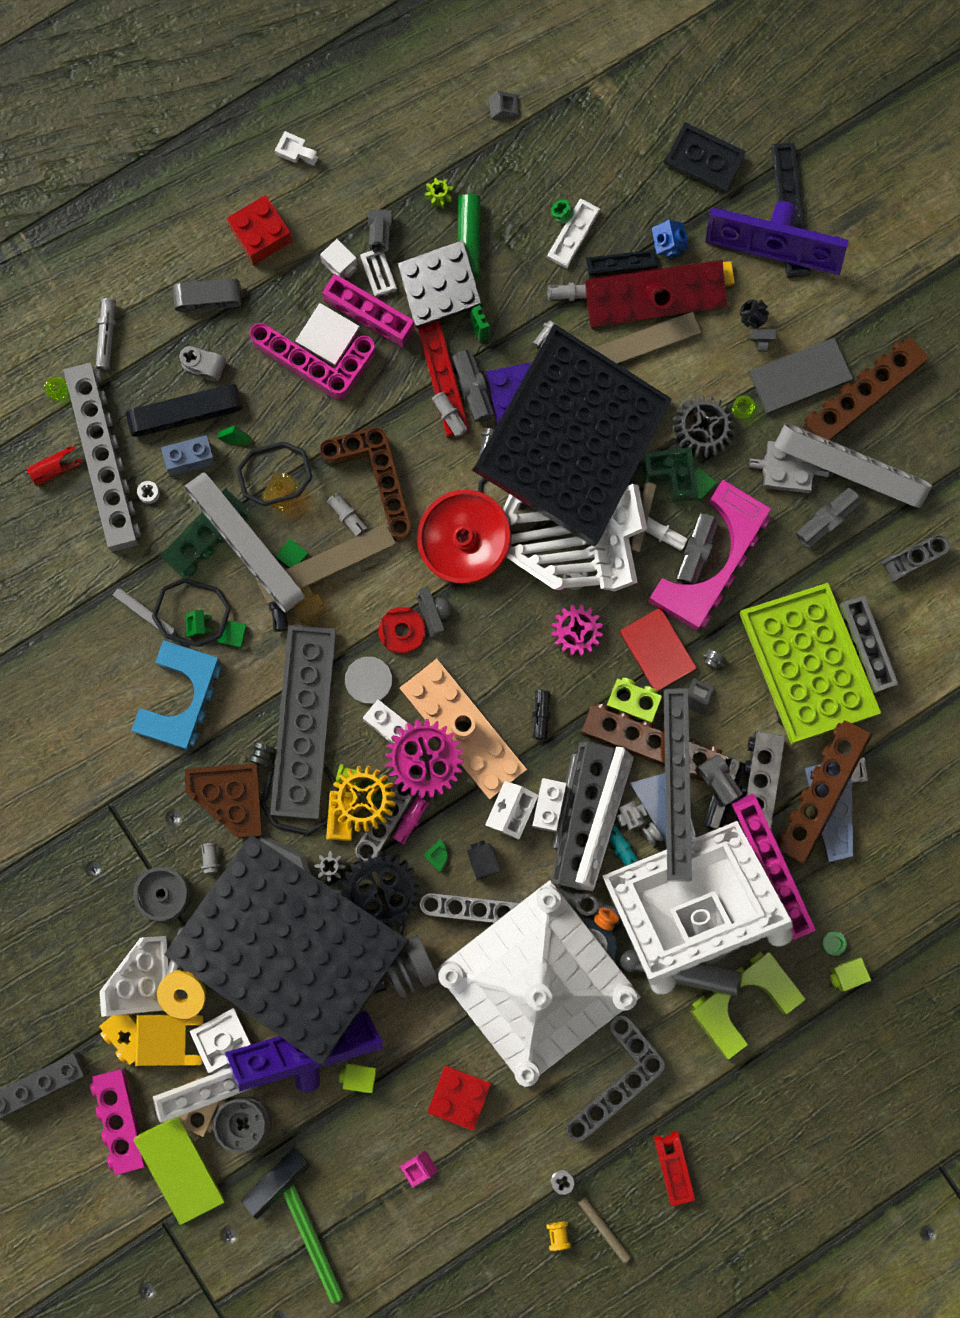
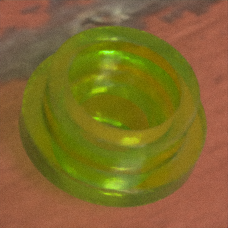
M57 376L48 379L44 386L46 395L53 400L64 398L68 393L67 382ZM55 384L60 385V388L57 391L52 390V387Z

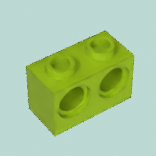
M624 677L622 680L617 679L606 706L616 713L623 712L633 717L632 719L639 722L643 720L652 723L662 696L658 695V691L654 688L645 686L643 689L635 686L636 682ZM619 690L627 691L630 696L629 700H619L617 692ZM644 698L650 700L652 708L649 710L642 709L639 701Z

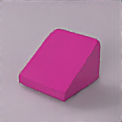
M426 1151L421 1152L400 1166L412 1188L438 1172Z

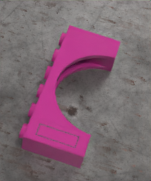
M724 480L719 484L708 505L719 513L729 531L731 547L725 567L713 578L699 584L682 585L662 578L648 603L661 608L663 612L695 631L700 626L703 628L706 626L711 618V615L708 614L712 606L717 608L723 598V595L720 594L723 587L729 588L736 577L732 572L736 567H742L747 558L744 555L746 549L754 547L759 539V536L756 535L760 527L765 529L771 519L768 516L771 510L770 507Z

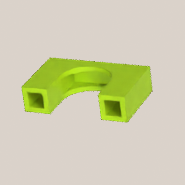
M761 951L750 959L751 964L745 969L741 966L735 970L742 972L741 987L754 985L763 989L782 1014H788L806 1000L770 952L764 954ZM712 991L713 994L706 999L704 996L697 999L692 1004L694 1008L690 1013L724 1058L729 1060L748 1044L731 1023L728 1016V1002L732 995Z

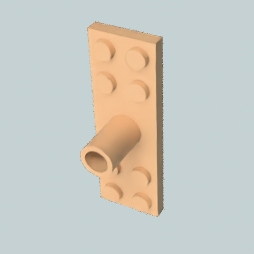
M435 659L400 687L402 693L423 719H429L430 726L438 721V729L447 726V735L455 733L451 740L453 742L460 741L456 746V750H463V753L457 755V758L464 760L461 766L489 800L500 792L504 781L511 783L527 770L438 659ZM464 721L469 723L470 727L468 731L460 732L456 729V724Z

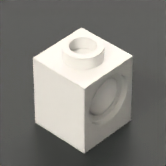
M338 239L320 254L321 262L333 274L335 273L343 279L352 276L357 269L356 257Z

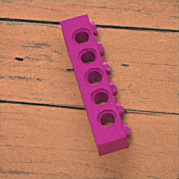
M754 793L732 802L731 804L751 848L791 919L793 928H791L792 939L795 940L816 931Z

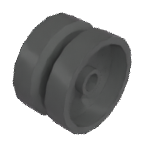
M155 867L148 869L139 876L134 885L133 898L137 909L142 915L151 920L168 922L177 919L185 913L190 904L191 890L188 881L182 874L167 867ZM163 889L166 895L164 898L159 899L158 896L161 895L160 890Z

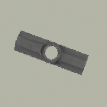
M471 350L458 352L452 356L459 376V385L463 397L468 401L475 422L488 420L494 416L487 396V387L483 375L478 371Z
M848 488L834 501L827 503L813 516L812 520L796 532L798 540L809 549L825 534L831 533L844 521L846 516L860 506L862 501L859 495L854 490Z
M700 513L692 537H689L683 553L684 559L676 578L682 584L693 585L698 581L703 564L706 563L712 547L711 542L719 522L714 516Z

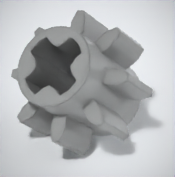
M633 801L619 808L621 814L617 816L621 827L627 825L628 829L631 830L645 823L643 817L647 815L643 804L637 806L636 802Z
M329 851L326 858L319 855L322 861L320 864L314 865L315 868L322 871L318 877L321 878L326 875L328 882H331L332 876L340 879L339 869H345V866L338 863L342 857L332 858L333 854L331 851ZM327 861L330 863L335 861L334 868L336 870L334 872L324 871Z

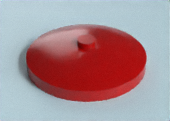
M466 489L446 493L431 503L424 512L417 531L418 550L425 565L441 579L455 584H473L493 575L507 558L512 539L510 522L502 507L488 495Z

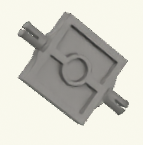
M768 441L764 460L749 459V468L762 469L764 475L763 488L810 493L814 475L824 477L829 475L828 470L777 449L773 441Z

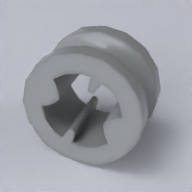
M652 822L649 823L648 828L643 827L641 829L651 846H655L656 841L661 842L663 840L660 832Z

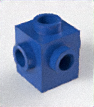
M667 220L652 228L654 247L658 255L667 256V258L672 259L679 257L681 252L689 249L684 223Z

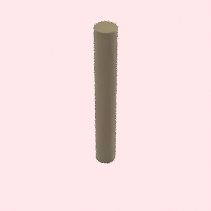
M583 1197L578 1201L579 1206L621 1261L626 1263L631 1256L586 1197Z

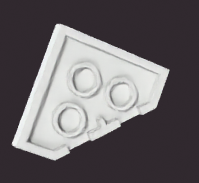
M166 936L144 937L137 941L100 990L102 1017L162 1011L157 999V989L159 983L166 976L169 967L168 957L164 955L167 951Z

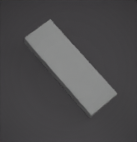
M117 589L113 596L119 602L160 631L152 619L153 613L123 590ZM157 616L167 634L178 635L174 628Z

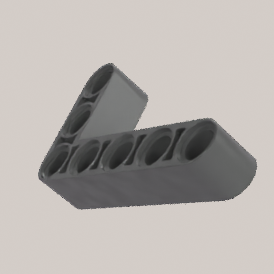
M615 1016L609 1023V1030L634 1060L635 1064L567 1122L566 1133L574 1141L586 1139L664 1071L665 1066L661 1056L632 1021L625 1016ZM622 1019L626 1022L627 1029L624 1033L618 1034L614 1029L616 1021ZM634 1039H640L643 1043V1048L638 1053H634L630 1049V1044ZM650 1058L657 1059L659 1063L658 1069L654 1072H649L646 1068V1063ZM632 1074H637L640 1078V1084L636 1088H630L627 1084L628 1077ZM613 1090H618L621 1093V1100L617 1104L610 1103L608 1098ZM595 1106L601 1107L603 1110L602 1117L598 1120H593L590 1117V1110ZM574 1123H582L584 1132L580 1136L572 1135L571 1126Z

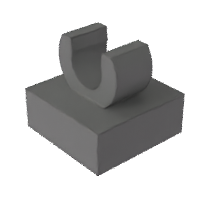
M749 329V338L757 339L756 350L768 351V339H776V329Z

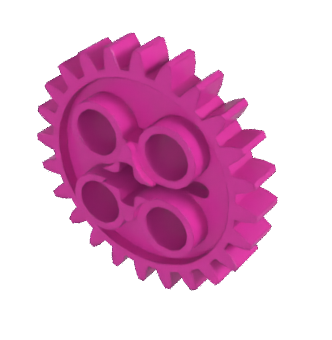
M418 719L414 723V728L408 722L405 724L406 731L402 728L397 730L400 737L391 736L395 744H388L386 746L392 751L384 755L385 758L391 759V762L386 764L385 767L393 769L388 777L396 776L397 779L394 785L402 783L401 792L409 788L411 797L415 795L416 791H418L419 798L421 799L424 798L425 792H427L429 798L434 797V790L441 795L443 794L442 786L449 790L451 788L449 781H458L453 774L462 772L457 767V764L464 763V760L457 758V755L463 753V750H456V746L460 741L453 742L451 740L455 733L447 735V726L438 729V721L430 726L429 719H426L423 726H421ZM419 738L423 740V751L418 740ZM429 739L438 741L439 748L437 751L429 748ZM406 743H411L415 746L416 752L414 755H409L405 752ZM423 754L425 757H429V761L426 762L427 772L430 776L429 780L425 776V762L419 760V757ZM435 762L443 765L444 771L442 775H438L433 771ZM411 767L419 769L420 777L418 779H413L410 776L409 770Z

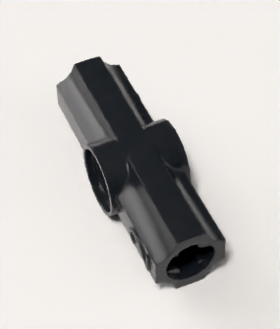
M726 757L725 762L730 770L729 774L738 786L745 763ZM713 790L703 826L711 830L725 826L732 802L724 806Z

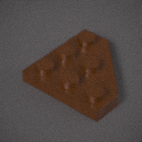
M257 763L185 769L186 793L236 837L245 838L251 834L254 837L262 836Z

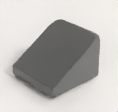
M497 91L490 96L491 118L518 117L516 94Z
M693 678L688 688V708L703 714L715 688Z

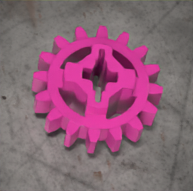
M571 605L570 611H567L565 608L562 609L563 616L556 614L555 619L558 623H552L551 628L556 629V631L551 634V637L558 638L555 646L562 645V653L568 649L570 650V656H573L575 651H578L581 657L585 649L591 653V645L596 647L599 645L595 638H602L603 634L597 630L601 629L603 625L600 623L596 624L599 616L595 615L592 617L591 608L586 612L584 611V605H581L579 610H576L575 606ZM579 616L586 618L589 622H584ZM570 617L569 625L561 628L563 622ZM575 623L578 629H582L579 639L576 632H571ZM593 633L591 639L584 644V637ZM565 639H570L574 642V645L569 644Z

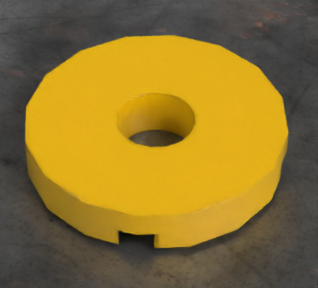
M175 970L168 973L159 983L157 989L158 1003L168 1015L178 1019H188L197 1015L203 1008L206 1001V987L192 973ZM176 990H184L187 993L188 998H179L176 994Z

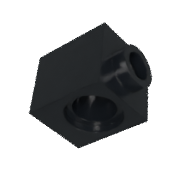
M480 841L470 845L471 849L467 850L476 879L500 871L491 843L485 844L484 841Z

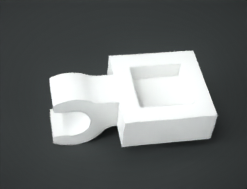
M288 132L283 133L275 149L276 155L294 163H297L298 159L301 158L306 163L314 166L318 159L316 151L305 147L306 141Z

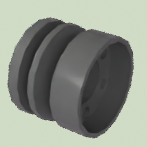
M418 935L407 939L409 943L405 947L406 953L400 954L386 975L392 989L400 995L402 1000L407 998L404 986L409 985L412 993H416L414 983L416 980H419L424 988L440 982Z
M242 1096L226 1102L218 1109L214 1117L213 1131L216 1140L223 1148L231 1152L242 1153L260 1145L268 1137L271 1130L272 1117L269 1108L263 1101L252 1096ZM247 1117L249 1119L247 1122L249 1126L242 1128L243 1122L240 1119Z

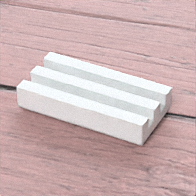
M373 251L360 254L374 297L380 298L381 295L386 296L390 292H397L384 253L379 254L390 284L389 287H386L375 258V255L378 254H375ZM366 258H371L374 270L376 272L378 281L381 286L380 290H378L376 287L373 275L371 273Z

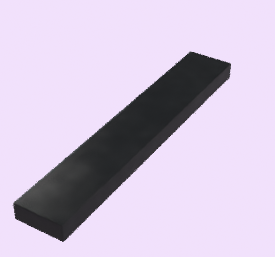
M795 143L772 144L771 152L777 203L786 201L795 205L797 214L793 227L805 229ZM784 262L786 278L810 275V268Z

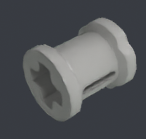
M560 1170L552 1175L551 1183L555 1192L565 1195L572 1191L574 1179L568 1171ZM563 1176H566V1180L569 1183L568 1186L563 1185L562 1188H559V1184L556 1181L557 1178L562 1179Z

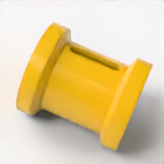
M567 1221L546 1224L550 1233V1251L571 1248V1243L568 1242Z

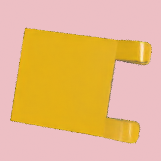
M137 1015L135 1066L202 1065L200 1055H185L186 1025H203V1016L195 1015L188 1019H178L170 1015Z

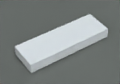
M580 198L574 208L572 219L566 222L547 255V259L567 269L600 213V208Z

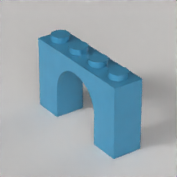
M163 640L155 663L159 667L189 677L194 686L193 701L186 711L176 716H163L139 708L131 731L135 734L190 751L191 746L195 747L199 733L196 732L199 723L203 724L207 711L204 710L206 702L211 701L214 688L212 685L214 679H218L221 674L222 665H219L221 661L217 657Z

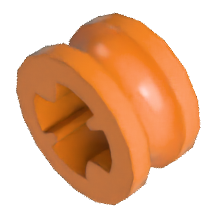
M602 907L599 909V914L595 916L594 921L601 928L612 931L615 927L614 924L619 921V917L614 911Z

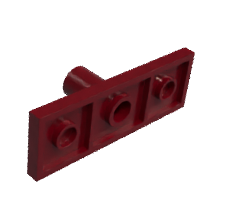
M723 260L584 280L590 327L727 307ZM662 289V298L655 301L656 292Z

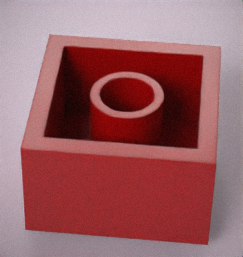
M267 195L226 218L229 229L252 265L292 243L290 231Z
M444 1065L427 1113L474 1131L491 1082Z

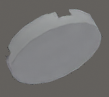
M362 657L355 660L348 667L345 674V685L348 693L354 700L363 704H374L377 700L381 701L389 694L392 687V674L389 667L382 660L376 657Z

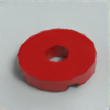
M397 607L390 609L383 616L379 623L378 634L381 643L387 650L395 654H408L421 646L425 638L426 627L423 618L413 609ZM403 624L409 628L406 636L400 637L395 633L398 625Z

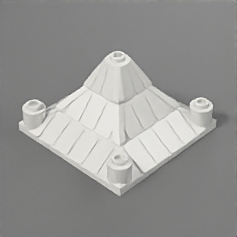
M737 821L691 840L692 881L667 882V850L602 876L612 902L617 908L645 970L651 989L657 994H666L672 991L676 984L674 974L679 973L681 970H686L698 964L716 963L732 950L755 942L762 937H768V941L774 946H784L792 940L791 928H793L791 919Z
M551 880L434 969L440 983L450 990L513 1071L517 1082L524 1087L534 1085L538 1081L539 1075L623 1010L632 1009L636 1005L637 1000L641 998L637 990Z

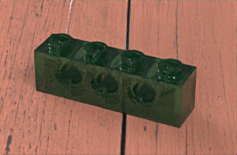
M226 488L222 492L223 495L246 521L248 518L247 514L249 513L247 507ZM202 512L160 557L183 579L186 576H192L198 569L197 565L203 559L207 560L215 552L214 547L219 542L224 543L226 540ZM204 531L212 532V536L208 540H202L200 536ZM192 547L196 549L192 557L184 556V551L187 548Z

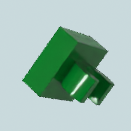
M193 610L185 614L186 638H196L212 632L213 628H206L204 626V621L211 620L212 616L204 615V610Z

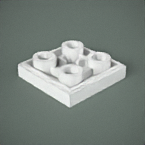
M319 303L295 342L297 345L336 367L360 327Z

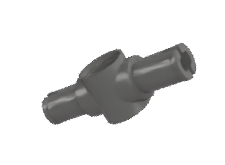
M556 886L573 910L581 916L595 918L602 907L608 908L620 916L617 908L604 904L603 900L597 899L591 894H583L577 891L573 893ZM587 898L592 901L593 908L590 912H584L580 908L582 899Z

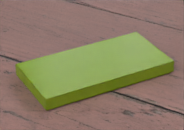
M180 1116L167 1120L134 1137L136 1146L180 1225L225 1202L220 1189Z

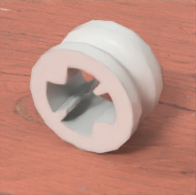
M144 481L137 488L138 497L143 503H155L160 496L159 489L154 482ZM149 487H152L153 496L150 497L148 495V498H145L143 490L145 488L149 490Z

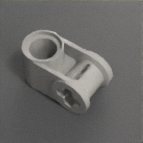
M193 346L183 348L179 356L185 371L214 382H219L227 361L225 357L217 353L207 352ZM194 356L195 360H191V362L188 363L187 359H191V357Z

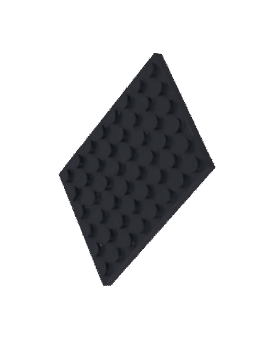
M554 324L472 471L595 547L599 543L672 398Z
M251 834L164 955L323 1066L409 941Z

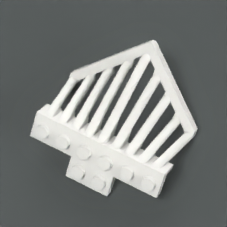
M635 484L627 486L599 543L595 547L591 545L584 550L533 555L530 558L524 555L589 544L579 537H572L527 545L519 544L514 547L510 546L507 558L556 590L600 585L601 589L617 591L638 583L629 537L647 530L639 486ZM509 494L503 510L509 519L510 526L516 523L550 520L539 512L516 514L520 504L523 502ZM562 526L516 533L512 534L511 544L571 534V532ZM595 558L590 563L550 565L547 568L540 566L541 564ZM598 572L596 576L565 579L556 576L561 574Z

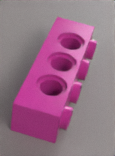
M335 273L322 292L325 303L401 348L404 347L415 330L413 319Z
M125 1068L92 1077L93 1082L90 1083L93 1097L97 1096L99 1104L96 1107V1114L98 1120L103 1122L105 1130L101 1132L102 1140L105 1146L108 1145L110 1155L107 1156L109 1169L114 1170V1174L118 1175L146 1167L147 1164L134 1142V1137L140 1135V1130ZM110 1090L116 1092L118 1096L115 1104L108 1103L106 1095ZM115 1115H119L123 1119V1126L120 1129L112 1125V1118ZM121 1139L126 1140L129 1144L127 1153H122L118 1150L117 1145Z

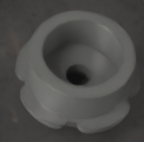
M709 649L706 655L703 654V657L706 658L705 664L718 669L719 666H724L723 662L726 657L718 652Z

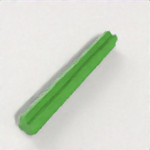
M292 1184L283 1195L332 1304L337 1303L343 1299V1293L297 1189Z

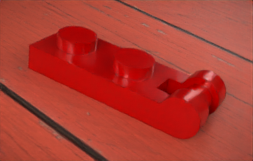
M671 1132L669 1136L661 1137V1135L653 1137L670 1206L695 1201L678 1132ZM673 1145L675 1152L666 1154L664 1147Z

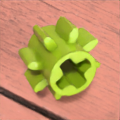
M435 178L432 185L426 184V189L429 192L425 193V199H431V207L439 205L441 208H444L446 202H452V197L449 194L453 193V187H447V179L440 181Z

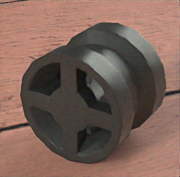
M254 742L252 746L254 751L249 756L248 761L271 768V758L276 754V749Z

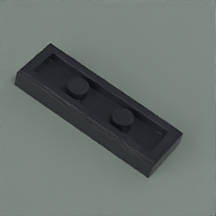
M654 250L586 258L589 279L658 269Z
M293 1147L241 1202L255 1219H258L311 1165L299 1150Z

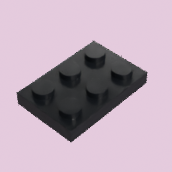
M684 122L664 164L726 194L745 157L746 151Z

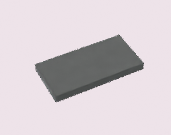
M835 338L748 372L766 415L853 380Z

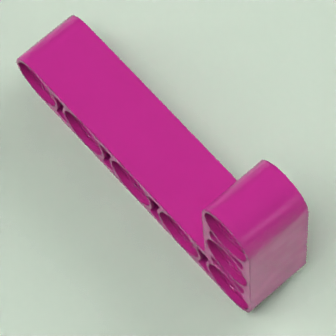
M257 323L250 330L251 341L256 349L336 400H342L348 396L375 356L373 340L368 336H360L353 342L334 369L266 324ZM260 333L267 335L264 340L255 339ZM283 345L286 347V350L282 353L274 351L277 346ZM363 345L371 348L367 353L359 351V348ZM297 358H304L306 360L303 365L294 364ZM349 364L357 366V369L353 372H349L345 368ZM318 370L325 372V375L321 378L313 376L314 372ZM336 383H342L345 385L344 388L339 391H336L332 388L333 385Z

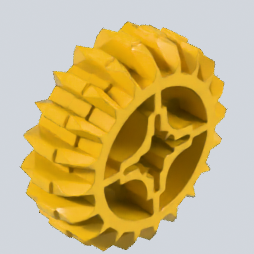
M357 766V774L354 775L353 771L348 769L349 778L346 779L343 774L339 776L343 781L342 785L334 782L333 785L339 791H331V796L337 797V799L330 801L331 806H339L333 810V814L339 815L342 813L338 818L340 823L348 819L346 828L350 829L355 823L356 832L360 831L361 825H364V830L369 832V824L372 823L373 827L378 829L377 820L380 819L384 824L387 822L383 817L384 813L392 816V811L387 809V807L396 806L395 802L389 801V798L396 797V793L388 792L394 786L392 783L384 785L388 777L383 775L379 779L380 770L376 769L373 775H371L372 770L370 766L366 767L365 773H363L361 766ZM360 780L374 782L372 786L369 785L365 789H360L353 783ZM381 788L383 799L378 810L373 804V797L377 794L376 791ZM347 789H349L353 794V801L346 810L344 796ZM355 791H357L360 795L363 794L364 796L365 793L368 794L366 798L371 807H369L367 804H363L362 802L361 804H358L360 799L358 798L359 796L356 794ZM361 809H367L373 814L367 818L351 816L354 812L357 813Z

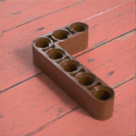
M373 427L323 441L320 445V455L323 462L327 465H337L367 456L370 457L389 531L395 541H406L411 535V525L385 432L381 428ZM374 436L382 438V442L378 445L372 444L370 440ZM352 442H356L360 445L359 448L355 451H351L347 448L348 445ZM329 448L337 450V453L332 457L325 455V451ZM380 458H385L389 462L386 466L379 467L376 465V461ZM386 480H391L395 485L391 489H385L382 487V483ZM392 502H397L401 507L397 511H390L388 505ZM402 524L406 526L407 530L402 534H398L394 531L395 526Z

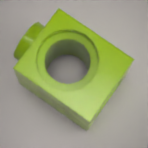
M861 957L830 968L832 972L829 975L834 988H838L839 991H846L871 981Z
M347 1063L346 1068H341L339 1083H343V1089L373 1093L377 1067Z

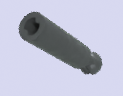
M627 950L621 955L620 966L625 972L629 974H635L639 971L645 972L635 950ZM698 964L674 974L676 984L738 996L742 972Z

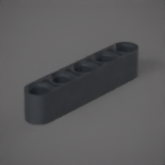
M229 384L134 408L126 412L131 436L140 437L235 413L243 409L237 385Z

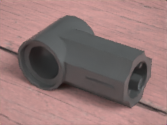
M369 209L368 230L370 231L368 245L369 250L375 254H383L389 251V234L392 231V210Z
M719 754L698 766L701 776L708 785L712 786L724 806L743 795L729 774L730 770L726 762Z

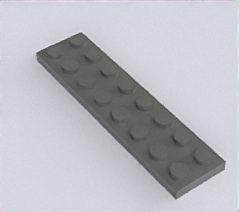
M288 625L271 816L319 820L336 629Z

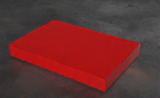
M661 608L619 631L651 687L657 691L697 669Z

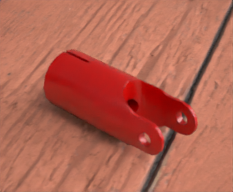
M70 446L27 467L26 469L35 486L37 487L80 465L83 462L82 459H77L68 464L60 463V460L68 453L74 451L76 447Z

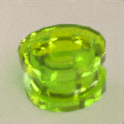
M739 396L732 406L734 415L741 419L748 418L754 410V402L749 396ZM742 402L747 403L746 407L749 406L745 412H741V408L737 407Z

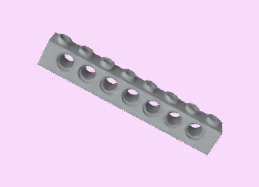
M91 362L63 369L107 546L111 552L139 545L138 538L141 537L138 523L134 524L132 515H136L133 502H128L126 493H129L130 489L127 479H122L121 471L124 470V465L121 457L116 455L115 449L119 448L116 436L111 435L110 427L113 426L111 415L105 412L104 405H107L108 402L105 392L100 391L98 383H102L99 369H94ZM85 387H92V391L89 394H82V390ZM90 409H98L95 416H87ZM102 430V437L94 439V432ZM101 453H109V457L106 460H98ZM106 475H115L111 483H104ZM112 497H120V502L117 505H109ZM118 519H126L123 527H115V522Z

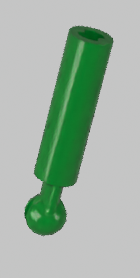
M464 194L458 197V242L463 240L466 245L477 283V278L480 277L481 198L474 194Z

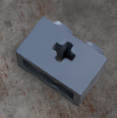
M207 435L161 447L166 469L170 476L216 464Z

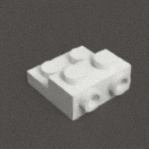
M234 1008L190 1031L210 1075L229 1069L225 1052L252 1044Z

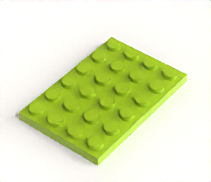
M829 583L740 611V617L791 745L834 731L837 724H842L844 720L855 724L881 714Z

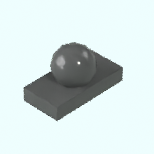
M428 586L420 588L415 596L430 637L440 636L444 631L441 620H445L451 615V603L443 597L433 599Z

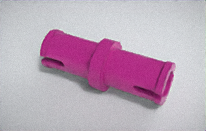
M416 796L407 813H403L401 817L403 820L391 837L405 845L414 827H418V821L429 803Z

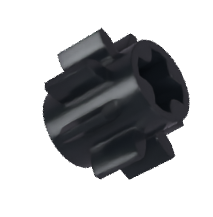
M755 299L746 301L740 309L741 313L739 315L742 317L740 321L747 328L750 325L753 328L761 327L768 319L769 312L766 310L768 306L762 300L758 302Z

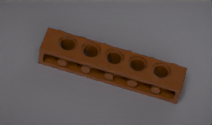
M911 337L905 342L901 339L891 348L893 350L892 353L888 356L884 353L874 362L876 366L871 370L868 368L864 369L857 376L858 380L854 384L849 382L839 390L841 394L837 398L830 397L821 405L823 409L820 412L816 413L813 411L804 419L806 423L802 429L832 441L921 368L929 357ZM894 360L902 361L904 367L896 366ZM876 374H883L886 377V381L878 380ZM859 388H865L869 395H861ZM841 403H849L851 410L843 409ZM823 417H831L834 424L829 425L825 423Z
M599 703L596 706L591 705L582 727L581 735L615 748L623 747L630 754L665 767V729L662 732L654 729L655 725L642 720L641 723L633 721L631 715L619 712L617 715L610 712L609 707ZM605 720L613 721L615 730L612 732L604 730L603 722ZM629 728L636 730L638 734L637 739H627L625 730ZM656 737L660 742V747L657 749L650 748L648 738ZM689 738L690 776L705 782L698 770V766L693 762V756L700 754L704 757L705 762L717 754L724 761L727 756L722 755V750L712 746H709L708 749L699 746V741Z
M846 720L842 724L838 723L832 734L835 737L831 745L827 744L821 755L824 758L821 766H816L810 777L813 781L809 788H804L799 798L802 801L799 809L792 811L788 822L791 824L787 831H782L777 841L780 844L779 850L802 863L808 862L873 736L872 733ZM843 741H849L852 746L851 751L844 755L840 752L839 746ZM833 762L838 763L840 766V772L836 776L830 775L828 771L829 765ZM821 784H826L829 787V794L824 798L820 797L817 792ZM811 805L818 809V815L814 819H810L806 814L807 808ZM798 827H803L807 831V836L802 841L798 840L795 835Z

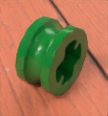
M562 199L553 204L551 214L558 223L563 224L572 219L574 209L567 200Z

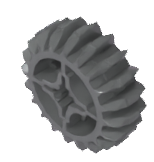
M701 395L699 402L692 397L690 404L684 402L682 404L683 409L678 408L676 411L678 416L673 418V422L677 424L672 427V431L677 432L674 439L677 441L682 440L679 447L687 446V454H690L691 450L696 451L694 454L695 458H698L700 452L703 453L705 459L708 458L709 452L714 457L717 456L718 450L724 452L726 449L725 445H730L732 442L729 437H734L735 432L731 429L735 428L736 423L730 421L734 417L733 413L726 414L729 407L724 406L721 408V400H718L716 404L713 403L712 396L709 397L708 401H705L704 396ZM704 411L710 412V413L714 414L715 416H714V417H708V416L704 413ZM694 413L695 424L686 430V418ZM701 423H704V426H709L706 431L700 429ZM721 424L722 435L714 441L712 430ZM692 437H700L704 443L698 442Z

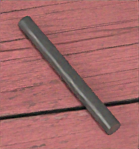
M571 754L559 821L552 844L554 849L559 847L577 754Z

